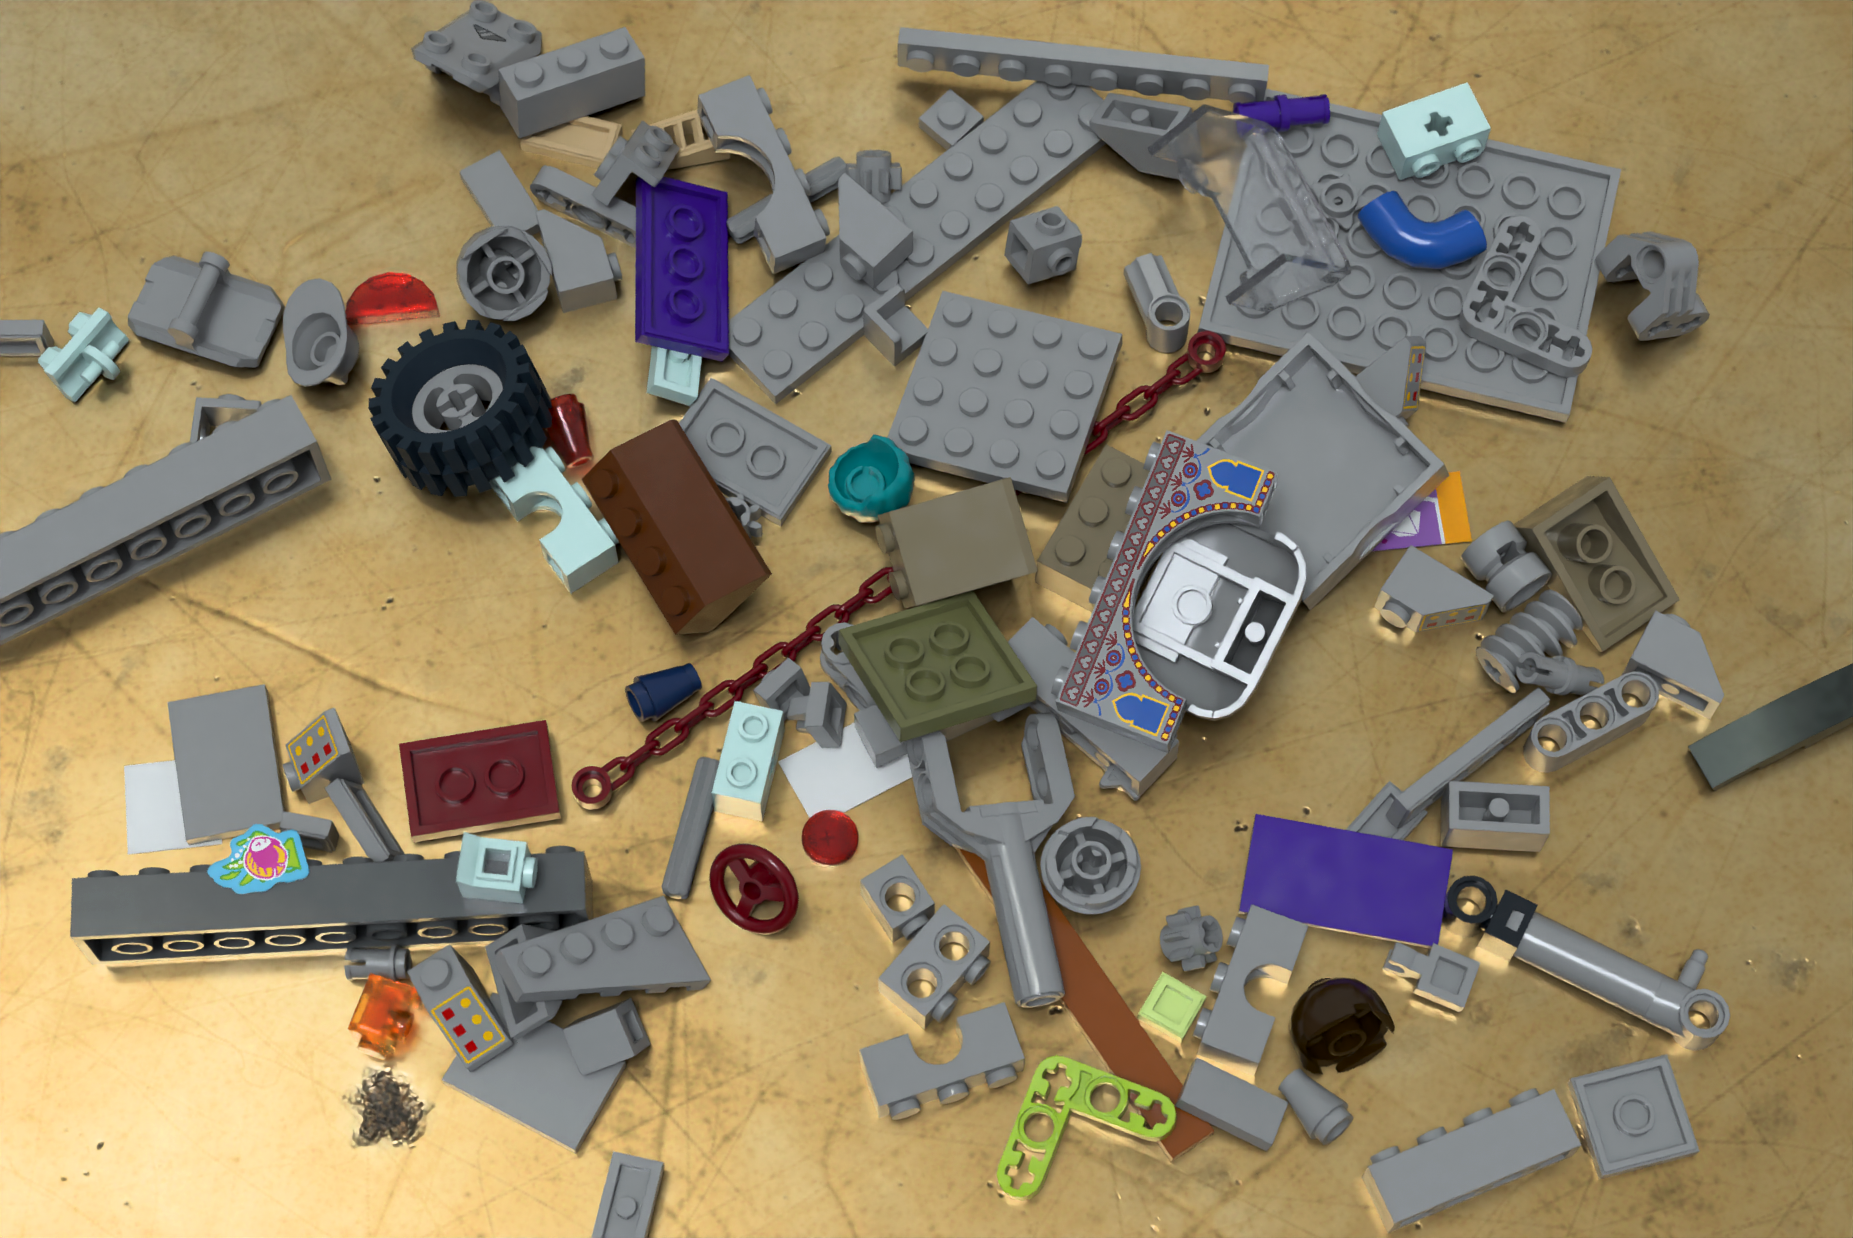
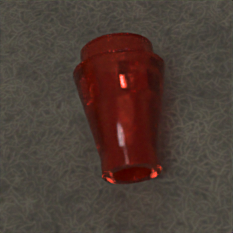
M565 394L552 398V408H549L553 417L551 428H545L546 432L563 456L567 468H575L589 463L594 459L590 446L584 403L578 402L575 394Z

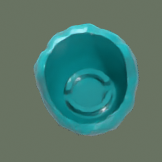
M873 435L866 443L851 447L844 454L839 455L834 466L829 470L828 489L831 500L838 505L842 514L853 517L859 523H873L879 521L878 515L904 508L909 504L914 488L915 475L910 466L909 457L893 440Z

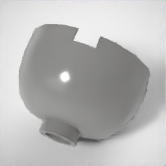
M491 226L475 233L463 245L456 261V281L464 300L480 315L495 320L516 321L532 314L545 301L549 290L547 288L550 283V275H552V264L545 248L530 233L513 226Z

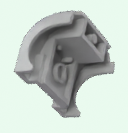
M1223 523L1190 532L1178 539L1163 552L1134 610L1133 634L1137 649L1149 671L1166 688L1186 698L1187 713L1201 719L1216 721L1231 717L1243 708L1252 697L1301 602L1307 584V565L1299 546L1279 532L1273 535L1250 525Z

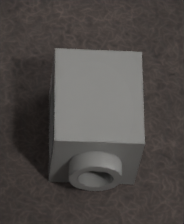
M903 854L860 880V895L892 943L903 936L906 940L913 939L935 914L934 901ZM897 894L906 895L914 902L910 909L903 912L892 910L886 903L889 898Z

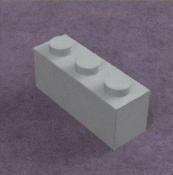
M626 27L500 68L498 69L500 107L518 138H522L645 96V57Z

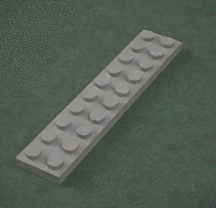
M1045 81L1034 82L903 184L901 190L894 191L891 194L890 201L881 203L913 230V253L879 285L872 288L863 279L859 281L853 279L843 269L840 263L838 235L825 245L824 253L804 261L729 320V356L777 404L864 335L863 310L894 285L899 284L905 290L906 302L1104 146L1106 142L1095 134L1089 125V121L1104 100L1090 86L1074 84L1053 86Z

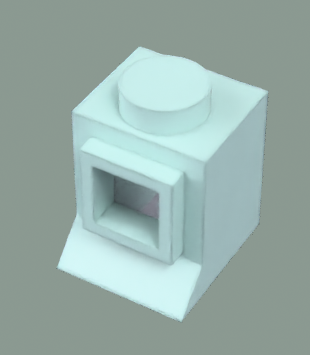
M464 831L456 882L462 897L523 904L526 888H534L538 866L537 857H531L527 842L484 838Z

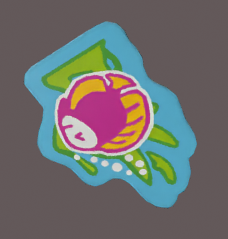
M254 824L243 835L233 838L230 841L231 855L213 863L207 870L208 875L214 879L215 883L224 888H232L237 894L266 892L278 882H294L306 878L309 874V867L298 832L292 829L276 833L262 824Z

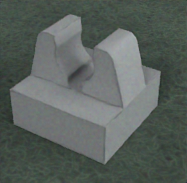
M811 682L808 696L790 699L787 719L797 720V731L810 733L821 748L840 747L847 703L830 682Z

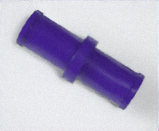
M1283 94L1275 95L1273 100L1236 102L1233 105V122L1236 132L1276 128L1277 132L1288 131L1290 126L1318 123L1328 124L1330 121V104L1326 94L1290 99Z

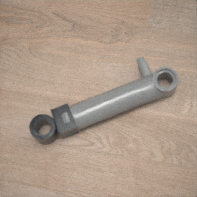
M1474 875L1463 876L1452 884L1446 894L1442 922L1446 929L1454 935L1464 938L1474 937L1484 931L1478 947L1508 962L1512 956L1652 1024L1670 1033L1674 1040L1683 1048L1693 1051L1704 1050L1711 1046L1728 1026L1730 1012L1723 997L1715 991L1708 989L1696 990L1705 971V964L1708 959V954L1703 950L1696 949L1693 951L1676 981L1535 912L1537 904L1515 893L1505 890L1498 902L1496 891L1484 878ZM1462 898L1473 900L1479 906L1480 913L1477 915L1465 914L1458 907L1457 900ZM1695 1010L1706 1015L1710 1023V1029H1700L1694 1026L1689 1019L1688 1012Z

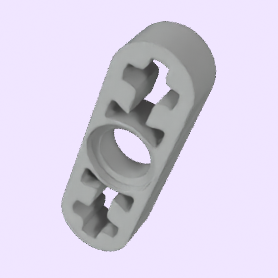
M542 166L530 185L531 192L540 201L636 248L635 206L615 196L606 206L592 196L596 187L555 167Z

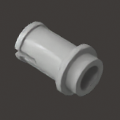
M392 944L390 949H355L354 947H349L346 950V961H351L352 963L366 962L365 965H345L347 980L390 979L392 984H398L401 979H409L407 971L411 969L410 950L401 949L399 944Z

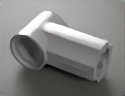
M1149 253L1136 257L1131 264L1124 267V277L1146 325L1147 342L1159 352H1175L1181 349L1187 340L1191 314L1189 304L1184 298L1179 296L1162 255L1156 256ZM1163 320H1170L1175 322L1176 325L1164 326L1159 322Z

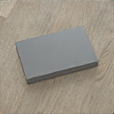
M712 377L679 422L720 491L728 497H737L740 492H743L745 502L749 507L759 504L761 516L779 526H782L832 452L830 444Z
M265 684L167 702L187 843L194 845L240 836L247 832L254 824H262L271 830L278 829L285 806L269 696Z
M493 992L489 999L510 1036L499 995ZM547 1021L519 1039L511 1038L513 1045L471 1072L456 1054L442 1081L454 1090L577 1154L624 1071L626 1062L623 1060L588 1075H582L562 1032L563 1028Z

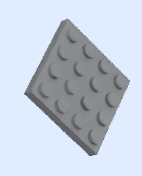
M942 291L887 438L893 440L907 454L911 464L987 483L1011 477L1014 490L1067 503L1123 344L1122 334Z

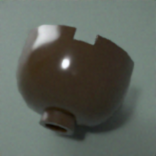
M1337 977L1322 978L1313 982L1293 1006L1289 1022L1291 1041L1302 1066L1314 1074H1323L1320 1066L1327 1067L1337 1063L1336 1070L1340 1073L1368 1062L1386 1047L1387 1043L1383 1036L1387 1033L1388 1029L1392 1033H1394L1395 1029L1393 1020L1383 1000L1374 989L1357 979Z

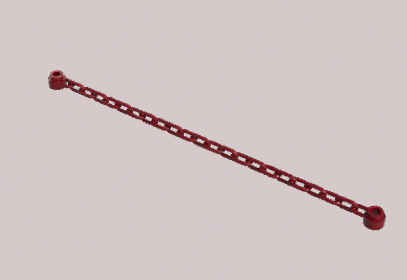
M1201 331L1193 335L1188 343L1187 353L1168 366L1164 377L1151 386L1142 385L1137 387L1117 403L1116 411L1100 422L1095 421L1093 435L1098 438L1087 445L1084 456L1101 445L1107 439L1108 431L1123 420L1133 421L1157 404L1158 396L1174 384L1184 385L1200 373H1211L1217 370L1223 363L1226 351L1225 342L1222 337L1212 331ZM1205 351L1212 354L1213 358L1202 360L1197 354ZM1188 361L1194 370L1180 378L1181 371L1176 368ZM1144 392L1143 398L1149 402L1130 414L1131 407L1126 404ZM1015 490L1016 497L1020 495L1022 491ZM885 567L865 580L859 587V593L844 604H833L814 616L807 623L806 631L789 643L779 642L759 655L754 660L753 668L737 680H725L704 694L700 699L699 707L682 719L672 718L652 731L646 737L645 745L628 757L620 756L614 758L601 768L587 766L580 769L574 775L571 785L576 802L589 810L605 806L610 801L612 792L633 777L635 768L652 755L662 756L668 753L688 737L690 728L706 717L720 716L734 706L735 701L739 702L742 699L743 691L759 679H763L768 673L767 664L762 663L782 649L781 655L784 658H790L794 662L797 652L813 641H822L824 633L820 634L821 628L816 624L828 615L835 612V619L841 620L838 623H848L849 615L866 603L876 604L893 593L891 586L873 597V589L868 588L885 575H887V581L890 583L889 573L894 572L893 567ZM729 687L728 694L734 697L714 710L715 705L709 700ZM674 726V732L680 735L660 748L661 743L654 739ZM620 764L619 769L625 774L611 783L607 772ZM590 785H598L602 788L601 793L595 797L586 796L584 791Z

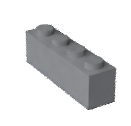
M1032 617L1008 641L1037 685L1036 700L1032 701L1030 707L1037 713L1050 712L1054 714L1062 735L1104 771L1113 763L1115 767L1112 774L1119 780L1124 779L1126 781L1125 785L1136 795L1141 796L1177 759L1179 740L1176 739L1177 734L1168 754L1058 711L1056 705L1057 696L1051 694L1053 683L1061 666L1070 667L1075 652L1067 646L1066 638L1054 626L1050 624L1043 626Z
M1536 1088L1527 1090L1511 1098L1508 1101L1511 1107L1493 1114L1490 1107L1479 1110L1462 1120L1465 1125L1464 1127L1449 1133L1446 1132L1444 1127H1439L1419 1136L1416 1139L1418 1143L1416 1147L1400 1152L1398 1146H1394L1373 1155L1370 1158L1372 1165L1367 1167L1362 1179L1387 1233H1391L1572 1157L1580 1148L1581 1143L1555 1089L1539 1095Z

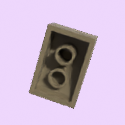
M1586 476L1514 524L1527 541L1526 553H1536L1551 571L1552 577L1546 585L1551 590L1561 594L1576 609L1582 619L1583 632L1598 651H1605L1648 622L1655 610L1661 613L1680 600L1610 477Z

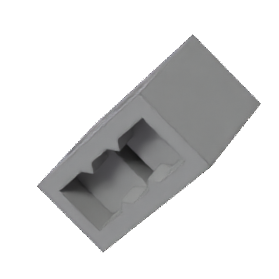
M943 904L878 978V992L925 1030L933 1019L940 1023L950 1014L959 1000L954 995L966 981L974 985L986 972L991 964V961L987 959L990 941ZM957 942L965 946L968 953L960 960H949L942 955L940 950L948 943ZM925 979L930 981L936 990L929 997L918 998L908 991V987L915 980Z

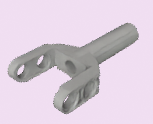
M1049 712L1031 714L1026 719L1021 746L1033 800L969 806L963 812H961L946 738L939 730L907 740V754L922 824L950 846L975 853L985 862L1015 1004L1019 1007L1034 1008L1060 1000V998L1064 997L1065 990L1034 852L1051 827L1059 821L1075 797L1056 717Z

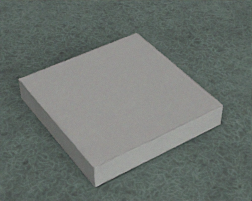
M1667 1054L1570 1078L1567 1082L1599 1180L1694 1156L1699 1152Z

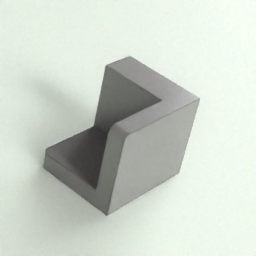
M899 284L894 285L863 310L864 336L894 367L923 344L928 328L905 306V290Z
M632 998L583 1016L562 1029L579 1072L582 1075H588L634 1057L651 1044Z

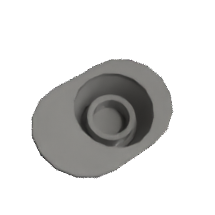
M320 278L307 280L298 286L289 297L283 313V333L288 374L295 383L305 387L318 385L321 382L343 385L347 383L348 373L352 370L358 359L360 350L358 337L347 325L344 302L340 291L335 285Z

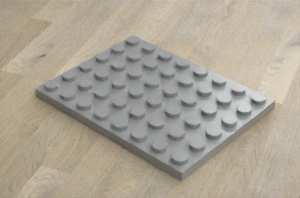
M1266 89L1264 101L1273 100L1275 95L1285 94L1288 99L1301 98V96ZM1329 103L1330 121L1328 124L1318 123L1290 126L1288 131L1277 132L1276 128L1249 130L1198 332L1212 331L1221 336L1225 343L1283 356L1309 331L1350 372L1356 374L1362 372L1405 336H1421L1426 342L1420 389L1567 422L1578 375L1568 378L1558 376L1474 339L1461 328L1459 316L1464 300L1501 225L1512 216L1523 215L1536 221L1541 229L1542 236L1534 259L1513 302L1587 335L1600 268L1595 259L1606 245L1621 169L1487 139L1484 151L1468 162L1460 163L1456 160L1440 166L1434 173L1428 176L1417 178L1414 175L1399 180L1377 136L1382 115ZM1343 174H1349L1351 183L1356 187L1358 194L1369 198L1370 202L1387 192L1397 191L1409 211L1416 218L1425 222L1442 221L1464 209L1468 210L1474 215L1483 229L1487 249L1465 262L1442 269L1410 267L1389 257L1370 238L1358 219L1357 215L1360 210L1353 214L1352 226L1349 230H1344L1333 219L1314 221L1312 214L1318 204V200L1312 192L1311 185L1313 183L1326 184L1330 180L1339 179ZM1335 199L1334 203L1336 205H1341L1342 201L1340 199ZM1517 232L1507 254L1515 257L1521 243L1525 241L1526 235ZM1493 268L1487 273L1489 280L1497 286H1507L1513 282L1512 275L1504 268ZM1485 296L1480 310L1475 315V320L1483 322L1488 317L1493 300ZM1518 325L1512 330L1516 340L1521 343L1529 344L1538 339L1537 332L1529 325ZM1547 335L1542 348L1543 351H1548L1553 337ZM1567 346L1563 351L1562 358L1570 361L1575 355L1576 349Z

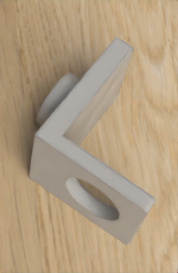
M224 394L218 398L196 397L190 443H195L209 436L211 426H219L228 421H239L255 413L262 405L261 402L246 400L241 396Z

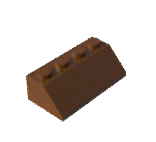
M669 420L611 449L581 479L675 635L712 632L772 575L677 420Z

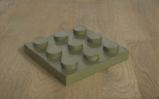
M973 590L839 630V646L900 742L1036 700V683Z

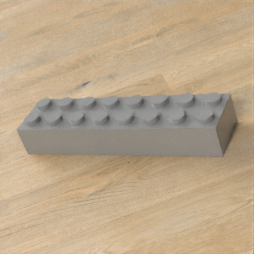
M292 395L281 400L273 399L267 401L255 413L239 421L225 422L219 425L211 435L195 443L188 442L178 445L170 451L168 456L150 465L136 466L129 470L124 478L106 487L92 488L82 494L78 501L62 509H50L40 514L35 519V522L17 531L1 533L0 646L330 481L331 477L317 440Z

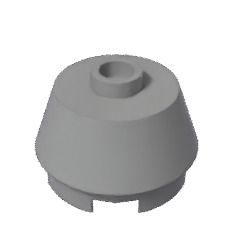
M1097 817L1078 818L1057 829L1045 844L1040 862L1042 879L1051 896L1062 906L1082 914H1101L1122 905L1136 889L1141 872L1140 856L1133 840L1117 825Z

